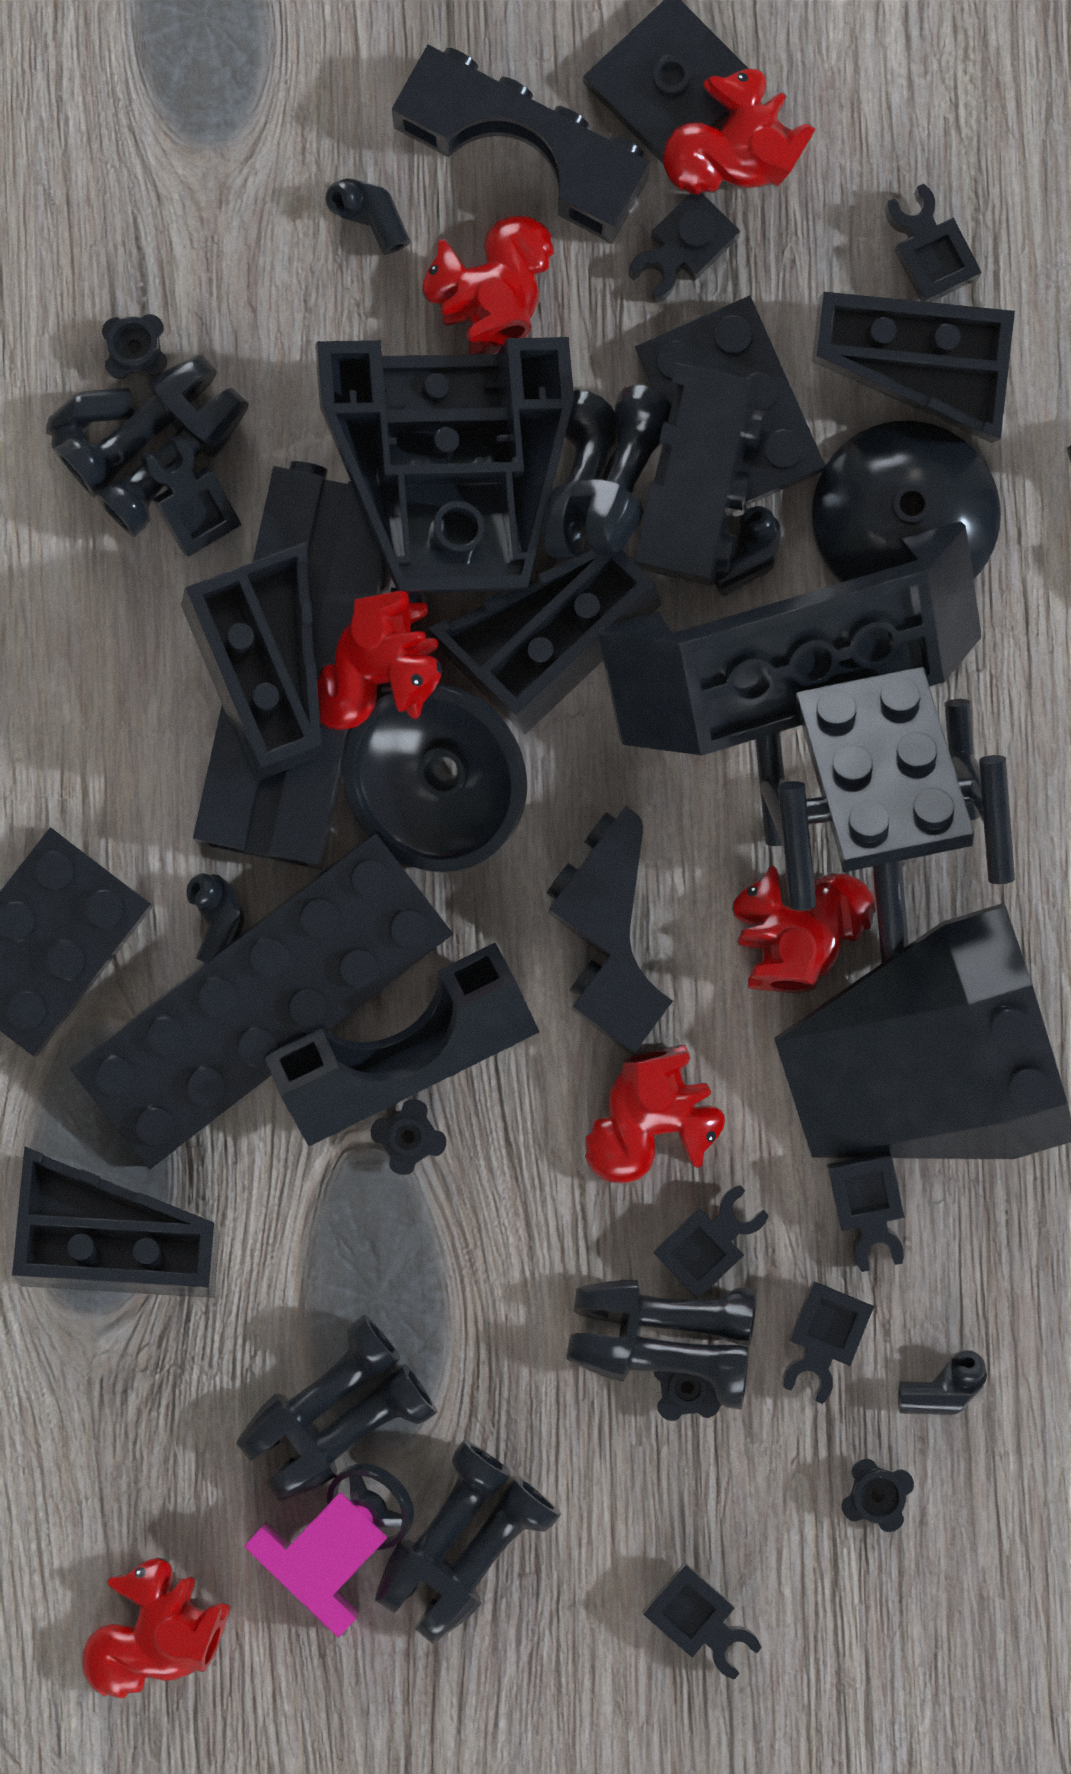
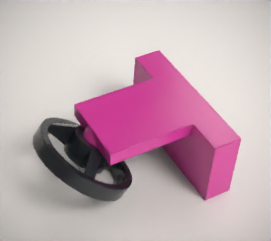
M371 1464L350 1465L344 1468L331 1482L327 1492V1506L291 1544L270 1524L265 1522L247 1541L244 1547L339 1638L356 1620L359 1611L338 1590L375 1550L394 1547L405 1537L413 1524V1504L402 1483L388 1471ZM362 1476L372 1478L388 1488L398 1501L402 1514L387 1509V1505L380 1495L367 1490ZM348 1477L350 1500L341 1491L338 1493L341 1481ZM378 1527H401L396 1535L388 1537Z

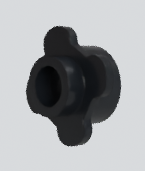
M146 314L142 318L132 316L120 319L113 317L105 322L102 327V335L107 341L109 357L105 361V368L110 376L115 379H124L129 373L146 372L151 376H157L165 370L167 357L161 352L160 336L164 332V325L159 317L153 314ZM133 341H137L141 345L137 352L129 350V345Z
M417 1099L405 1101L400 1112L389 1119L379 1118L375 1120L371 1127V1138L374 1142L384 1146L390 1156L389 1166L391 1170L399 1175L412 1173L417 1162L428 1155L439 1156L446 1148L447 1141L444 1133L433 1128L427 1118L428 1108L426 1104ZM412 1131L414 1133L415 1139L412 1143H405L403 1141L402 1135L404 1132Z
M654 1371V1376L661 1383L662 1393L657 1409L664 1419L676 1421L681 1415L699 1413L704 1418H710L719 1411L721 1405L711 1385L706 1381L690 1376ZM690 1381L693 1383L694 1389L691 1393L686 1394L682 1392L681 1385L683 1382Z
M871 1459L857 1461L851 1470L852 1476L855 1479L851 1493L843 1499L841 1504L843 1514L853 1522L866 1519L870 1522L878 1523L879 1527L885 1532L898 1530L904 1522L902 1511L906 1503V1495L910 1494L914 1489L912 1476L903 1469L891 1472L878 1468ZM876 1489H880L884 1493L883 1499L878 1502L872 1499V1492Z

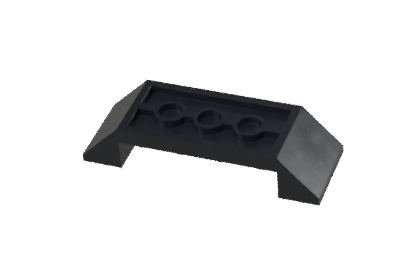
M959 521L902 538L905 564L674 633L671 632L658 611L597 629L618 733L622 744L702 756L801 726L796 707V694L800 691L919 667L924 668L929 687L945 682L982 637L966 525Z

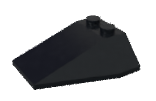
M569 337L506 338L497 354L382 356L381 340L317 341L315 350L320 409L397 591H404L408 594L526 590L574 401Z
M1004 903L939 923L774 1038L812 1158H858L890 1151L892 1158L1017 1159L1071 1142V1116L1067 1098L1034 987Z

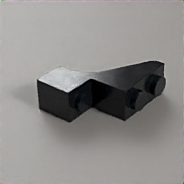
M625 806L617 818L608 812L602 816L584 841L585 844L593 849L579 869L568 863L554 880L546 894L555 900L550 906L548 914L608 958L603 966L591 960L572 985L570 991L579 997L572 1006V1010L633 1055L673 1000L658 990L643 974L634 958L630 944V926L641 851L643 822L635 812Z

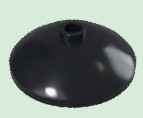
M919 421L882 423L861 431L850 438L832 455L825 465L826 470L821 473L813 496L811 512L812 529L823 561L841 583L905 564L902 538L962 521L967 529L973 579L979 575L994 551L1000 530L1001 508L998 490L994 478L983 459L967 442L954 433L936 425ZM905 496L916 497L921 502L922 512L916 516L905 514L900 508V499Z
M437 684L435 690L424 702L421 715L417 719L411 718L406 710L403 712L397 710L393 691L376 701V706L369 718L360 726L352 729L346 743L343 757V782L351 810L364 832L368 836L375 832L396 860L404 864L433 872L458 871L472 867L497 852L509 840L521 820L527 797V773L522 752L516 738L503 719L490 706L462 689ZM444 757L450 758L455 762L458 769L457 775H452L445 770L443 766Z

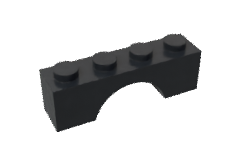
M427 44L392 107L394 129L447 157L464 145L485 137L502 136L527 143L547 160L555 174L559 188L558 216L613 244L648 180L650 161L643 158V151L633 142L621 136L611 135L607 139L587 128L588 122L571 109L556 106L552 110L532 99L533 93L514 79L501 77L497 81L477 70L478 64L472 58L459 50L448 47L442 52Z
M495 942L438 970L437 986L431 1003L425 1012L403 1031L377 1041L353 1042L338 1038L321 1028L264 1056L282 1100L309 1147L514 1046L540 1031L513 974Z

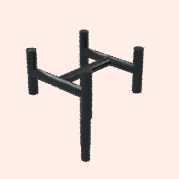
M948 700L944 703L948 749L970 821L980 817L984 824L988 882L992 884L1011 883L1015 880L1006 757L989 755L980 758L978 763L974 756L970 700ZM780 732L755 739L765 843L769 846L783 845L790 908L793 910H808L816 906L809 825L829 822L822 797L806 799L805 783L800 781L785 782ZM902 861L873 866L881 963L909 945Z

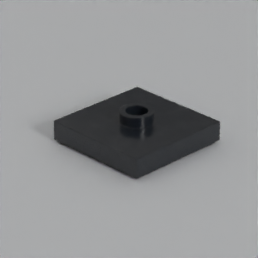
M663 0L583 76V84L663 164L666 142L676 128L693 122H701L711 127H716L729 114L727 109L705 90L703 82L711 76L725 78L737 71L749 68L681 0Z

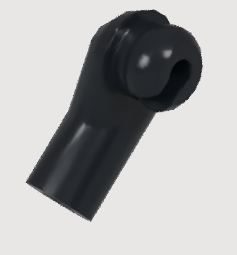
M350 178L334 182L328 187L325 201L330 212L343 219L370 226L382 254L386 255L397 252L410 244V238L391 194L386 189Z
M130 388L76 393L48 418L46 434L52 437V449L54 450L63 440L72 436L85 440L82 430L93 422L129 419L134 414L133 396Z
M751 507L741 517V531L737 554L732 556L727 573L716 571L714 584L723 597L765 575L775 565L781 528L779 521L773 516L772 511L766 507Z
M201 873L195 875L188 883L186 896L189 903L197 905L208 925L195 957L205 963L239 936L245 918L244 911L231 884L220 875Z
M963 1350L952 1357L933 1382L900 1381L898 1389L899 1413L956 1415L960 1413L979 1393L986 1382L987 1372L984 1359L975 1351Z

